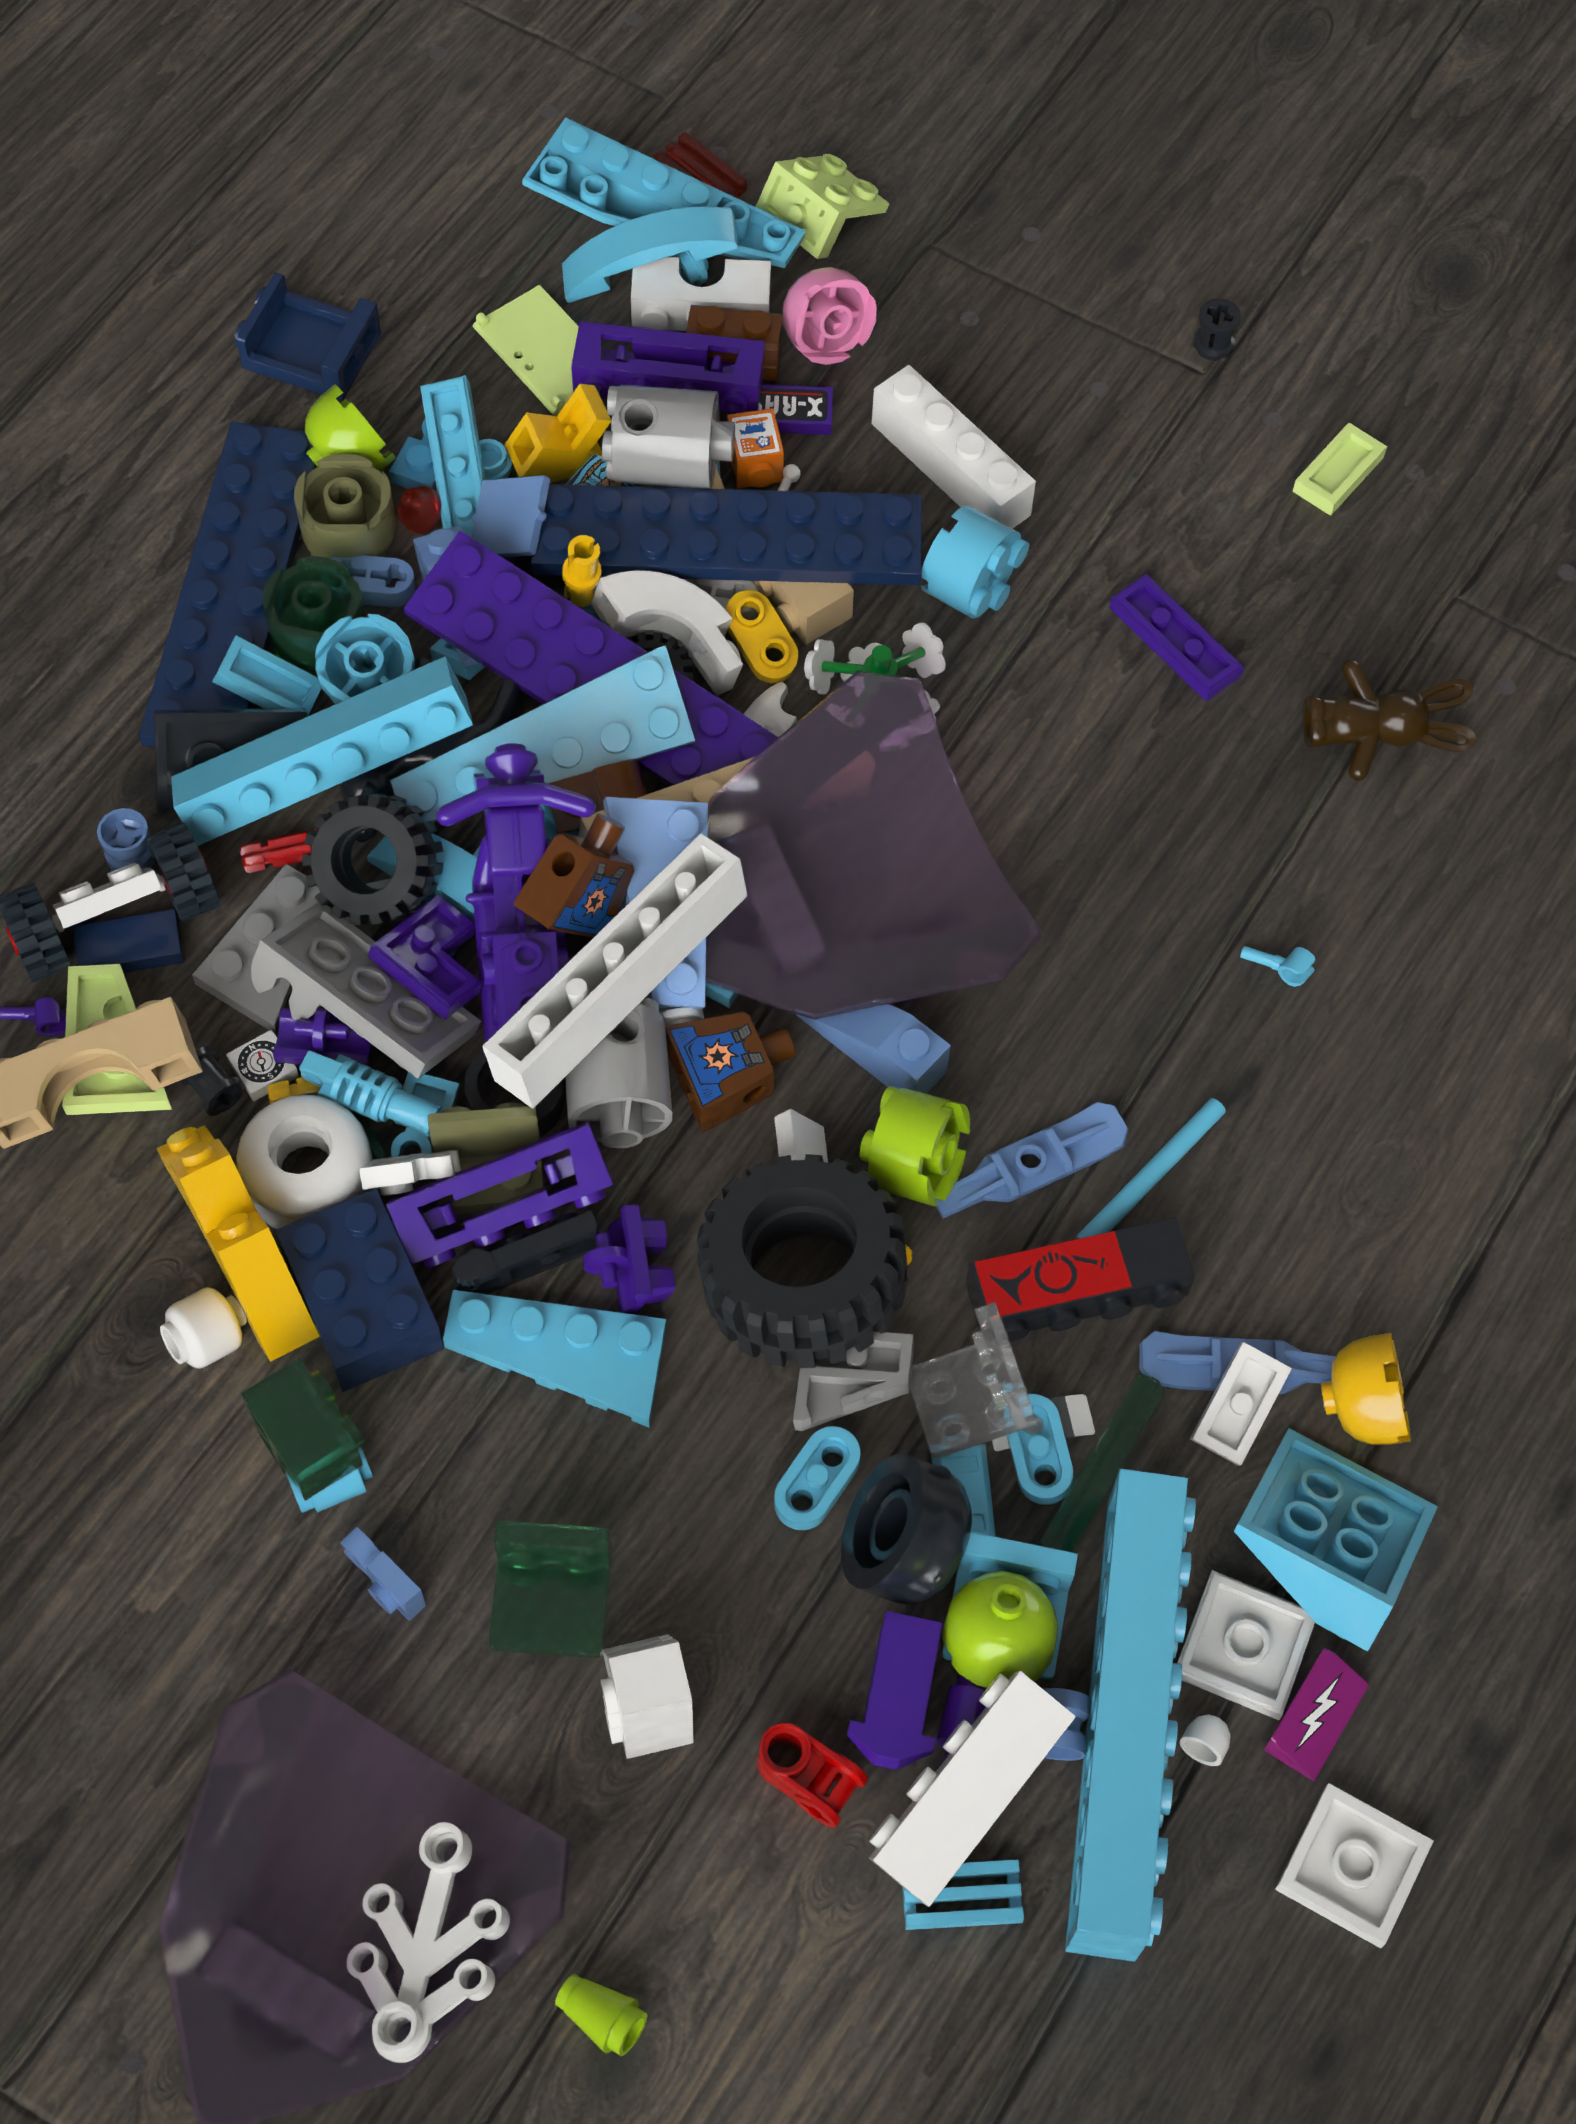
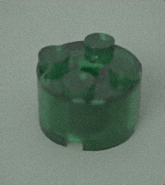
M309 556L297 559V565L283 571L282 567L275 571L264 587L262 602L271 642L277 657L300 669L316 671V646L324 632L342 618L352 616L353 620L359 617L366 618L359 584L350 575V570L336 560L327 557Z

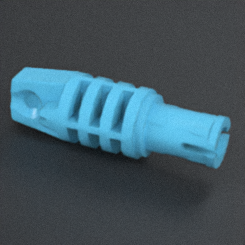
M308 1051L299 1067L304 1080L320 1087L319 1096L336 1101L345 1108L353 1110L362 1116L369 1117L378 1123L391 1119L423 1133L426 1137H431L428 1127V1115L431 1113H441L443 1110V1106L439 1104H433L402 1090V1084L399 1083L398 1079L385 1075L383 1072L374 1070L341 1054L338 1055L336 1060Z

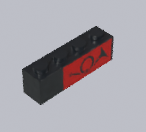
M1175 1217L969 1263L965 1284L982 1342L997 1339L1000 1343H1010L1026 1337L1029 1331L1049 1327L1051 1331H1063L1075 1327L1082 1319L1101 1315L1103 1319L1110 1320L1125 1316L1133 1308L1153 1304L1155 1308H1165L1181 1302L1184 1296H1188L1195 1273L1177 1218Z

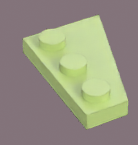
M120 964L68 967L65 1037L85 1030L96 1021L111 1020L136 1010ZM120 1071L101 1072L83 1079L69 1090L62 1102L66 1115L172 1110L164 1087L153 1091L138 1077Z

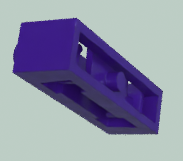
M580 321L571 364L573 392L579 384L594 385L601 399L608 398L609 386H620L621 384L717 391L720 412L736 414L759 410L765 371V341ZM601 339L632 342L633 352L626 351V347L623 345H618V350L602 348ZM708 350L738 354L735 363L722 362L721 356L717 355L713 357V361L707 360Z
M587 1121L457 1172L452 1177L439 1179L391 1198L386 1205L410 1264L412 1265L423 1260L425 1267L429 1268L454 1258L456 1254L453 1248L473 1240L476 1248H480L506 1237L503 1228L524 1221L526 1228H530L547 1222L556 1217L553 1208L574 1201L576 1208H581L602 1200L606 1197L604 1188L612 1186L613 1183L590 1123ZM568 1148L570 1150L569 1155L544 1163V1168L551 1184L574 1174L577 1180L548 1191L545 1185L465 1217L464 1225L437 1234L435 1229L456 1222L457 1216L450 1200L427 1211H424L422 1208L423 1205L451 1194L455 1201L537 1169V1160Z

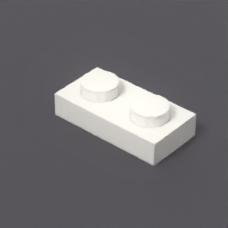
M1241 1342L1194 1429L1190 1440L1241 1466L1292 1368L1245 1342Z

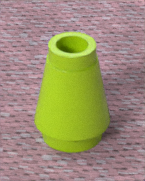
M572 1974L564 1982L555 2000V2005L562 2009L604 2053L614 2051L620 2056L627 2054L639 2039L647 2022L648 2015L638 2008L639 2001L588 1979H583L577 1974Z

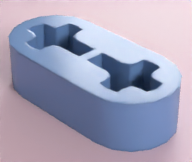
M368 555L352 558L332 557L323 568L326 591L331 598L338 602L390 608L406 605L416 592L414 572L411 566L404 560ZM345 574H353V576L348 578L347 583L339 582V580L344 578ZM392 578L400 579L394 588L386 587V585L391 583Z

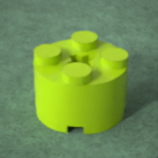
M889 1086L886 1088L881 1099L880 1117L875 1131L868 1130L860 1146V1159L869 1162L868 1173L878 1181V1190L883 1189L888 1191L889 1194L931 1206H937L936 1199L945 1201L958 1180L965 1160L966 1151L957 1147L960 1132L965 1134L970 1132L968 1108L962 1103L904 1087Z

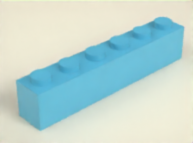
M446 656L172 776L173 807L181 821L186 823L194 842H196L197 846L472 726L473 722L467 697Z

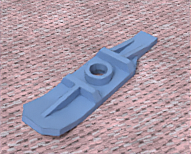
M1097 1102L1060 1123L986 1155L974 1173L956 1182L952 1192L945 1201L936 1199V1208L944 1219L981 1201L1011 1202L1082 1170L1123 1148L1129 1130L1115 1106ZM1026 1154L1035 1155L1040 1159V1164L1035 1168H1028L1022 1164L1021 1157Z
M1154 1331L1139 1344V1370L1152 1385L1187 1390L1215 1391L1239 1344L1245 1342L1292 1368L1279 1394H1285L1305 1383L1331 1381L1332 1362L1336 1356L1302 1352L1283 1340L1183 1336Z

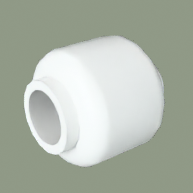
M207 1287L172 1304L165 1313V1324L161 1325L160 1332L166 1348L177 1363L183 1364L187 1362L190 1366L201 1369L233 1353L241 1346V1326L245 1325L247 1321L241 1305L234 1296L230 1295L225 1298L216 1289Z

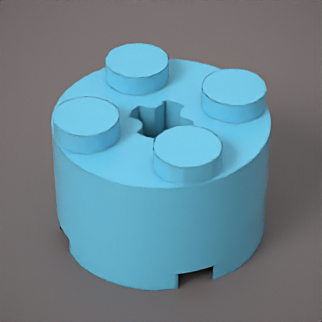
M965 505L951 516L958 520L951 532L942 528L933 541L921 571V578L928 581V584L921 586L922 591L974 619L980 617L988 608L998 611L1003 606L1011 589L1010 585L1006 583L1013 569L1018 568L1024 561L1030 545L1027 541L1021 539L1019 532L974 507Z

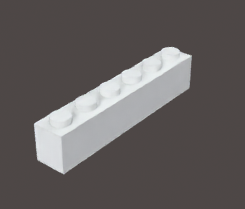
M703 834L698 835L482 1046L494 1081L533 1109L748 896L740 858Z

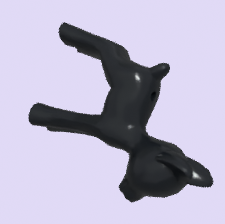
M417 658L415 660V669L432 661L425 658ZM508 678L503 680L489 714L481 723L474 724L342 782L340 790L343 801L348 800V797L367 794L395 796L391 780L522 716L524 712L522 690L512 680ZM373 828L365 829L359 834L356 841L360 843L366 842L378 830Z

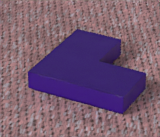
M439 894L370 947L368 958L444 1020L475 997L482 985L479 979L449 956L473 937L475 923Z

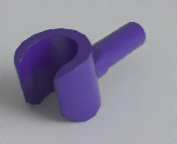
M41 998L35 1002V1006H0V1019L35 1021L36 1032L40 1035L58 1036L66 1031V1013L63 1009L59 1008V1004L52 998Z

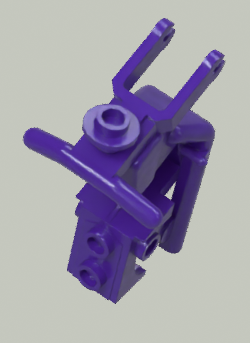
M517 743L497 746L494 749L495 753H492L485 759V766L494 777L486 778L484 773L473 774L475 791L441 806L436 813L437 821L441 825L450 826L484 810L486 835L480 843L472 877V893L467 894L465 898L468 903L473 905L479 980L482 982L480 995L484 1044L568 963L567 948H564L566 932L548 929L513 905L519 892L549 846L545 835L544 811L540 804L585 818L593 815L596 809L595 802L590 797L544 783V774L540 773V770H533L538 763L536 754L527 751L524 745Z

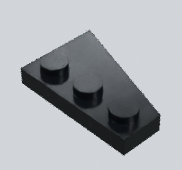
M306 709L154 710L157 812L173 807L172 776L308 717Z

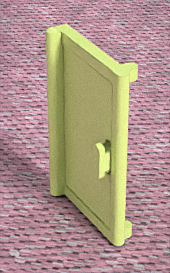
M538 285L486 316L482 312L476 316L473 328L553 416H557L573 394L571 364L579 326Z

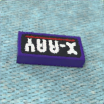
M762 385L759 410L774 409L779 433L831 435L833 387Z

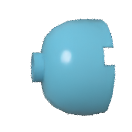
M368 614L369 618L359 617L353 620L352 616H348L338 620L324 632L316 646L315 669L322 690L335 704L415 669V658L408 636L395 622L377 614Z

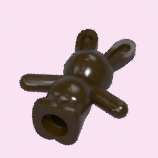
M1348 659L1344 662L1342 670L1354 697L1341 696L1335 698L1310 695L1303 702L1302 717L1305 745L1309 748L1332 744L1357 743L1349 767L1350 777L1357 781L1365 779L1368 775L1379 739L1392 746H1407L1421 742L1452 752L1470 750L1477 741L1475 732L1464 725L1431 721L1428 718V713L1460 706L1471 697L1473 685L1465 679H1453L1420 693L1408 690H1394L1376 698L1360 662L1356 659Z

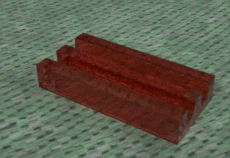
M686 132L678 136L677 144L673 141L667 144L664 154L658 151L653 155V159L691 176L674 163L675 160L693 173V178L735 198H739L747 192V180Z

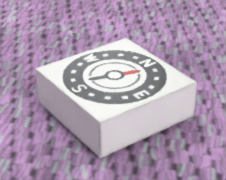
M272 1029L226 1054L228 1063L245 1085V1089L253 1102L268 1094V1086L270 1084L286 1080L290 1082L299 1077L294 1064L274 1061L273 1052L277 1037Z

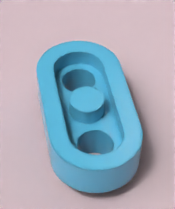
M1038 1394L1022 1395L1009 1405L1005 1414V1431L1018 1484L1022 1493L1030 1501L1041 1505L1055 1504L1068 1495L1073 1484V1466L1060 1415L1054 1403L1048 1398ZM1036 1418L1041 1421L1043 1428L1036 1434H1029L1023 1430L1022 1424L1026 1419ZM1042 1471H1049L1054 1474L1056 1479L1052 1484L1044 1486L1039 1484L1035 1477Z
M830 1426L816 1431L809 1438L775 1489L774 1508L783 1524L795 1530H809L823 1522L859 1468L860 1446L852 1433L841 1427ZM828 1453H835L841 1457L842 1462L838 1466L830 1467L823 1462L822 1458ZM802 1496L808 1498L812 1506L805 1511H799L792 1506V1501Z

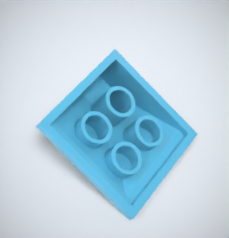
M1288 1428L1234 1532L1316 1624L1368 1651L1396 1602L1438 1506Z

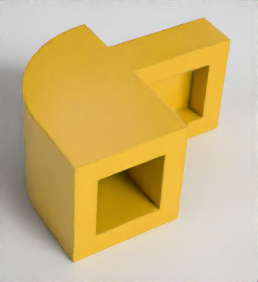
M579 384L557 416L526 412L504 446L519 477L544 475L550 478V483H555L573 477L594 453L602 457V450L597 441L612 420L594 385Z

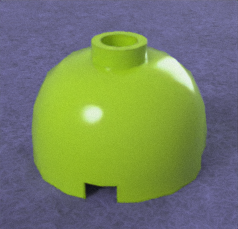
M334 384L310 407L305 419V433L310 444L313 446L306 454L317 467V461L326 456L355 454L372 461V466L381 472L396 460V457L389 450L383 455L379 452L386 446L385 442L352 402L349 403L346 399L341 403L337 401L336 398L343 392Z
M1007 1571L989 1572L966 1582L953 1597L948 1607L942 1632V1641L944 1646L946 1644L947 1650L952 1656L951 1664L956 1671L977 1686L987 1688L1000 1673L1009 1679L1016 1671H1021L1032 1681H1036L1051 1664L1058 1636V1621L1054 1605L1039 1585L1023 1575Z

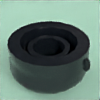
M906 1453L890 1456L876 1466L856 1494L843 1530L841 1563L848 1582L860 1590L900 1604H917L940 1592L958 1569L966 1552L971 1533V1504L967 1492L959 1479L952 1475L943 1465L930 1464Z

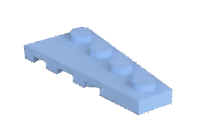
M605 797L603 800L606 816L625 827L614 852L633 863L634 873L625 894L626 905L698 835L703 834L708 837V803ZM706 938L647 995L648 998L659 1003V1008H695L702 1010L705 1007Z

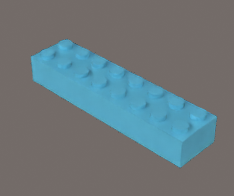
M1120 1469L1107 1503L1089 1690L1091 1702L1085 1732L1087 1745L1086 1755L1083 1758L1065 1952L1135 1962L1145 1946H1152L1154 1935L1160 1934L1163 1917V1898L1153 1897L1154 1887L1158 1883L1159 1874L1164 1875L1168 1838L1158 1837L1159 1828L1162 1827L1164 1815H1169L1173 1794V1780L1163 1778V1773L1167 1769L1169 1756L1173 1757L1175 1754L1178 1731L1177 1721L1168 1720V1714H1171L1173 1699H1178L1180 1695L1182 1664L1173 1663V1658L1176 1657L1178 1642L1183 1643L1187 1621V1608L1177 1607V1604L1180 1603L1183 1587H1187L1189 1583L1191 1553L1182 1552V1549L1185 1548L1187 1532H1192L1196 1510V1499L1186 1497L1188 1478Z

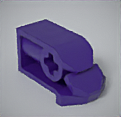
M890 1611L885 1613L880 1629L863 1723L850 1720L847 1736L874 1766L898 1770L933 1754L936 1738L923 1736L922 1732L942 1622Z

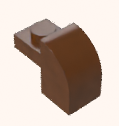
M637 759L594 768L590 772L549 783L550 785L590 797L596 805L594 813L604 810L603 800L605 797L636 799L647 795ZM548 806L556 834L567 833L580 828V819L582 817Z

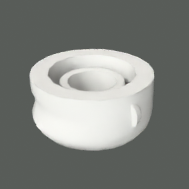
M305 1094L275 1101L255 1115L246 1126L240 1138L236 1155L237 1170L257 1212L264 1222L273 1228L279 1229L371 1191V1189L363 1190L359 1168L373 1160L369 1140L363 1126L355 1116L336 1101L322 1096ZM306 1146L317 1147L329 1155L321 1166L311 1172L294 1174L281 1169L283 1161L288 1154L297 1148Z

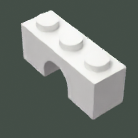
M666 257L633 268L631 287L632 327L686 331L691 305L716 306L718 308L769 313L771 261L725 259L723 277L717 283L707 287L693 286L682 279L680 276L679 257Z

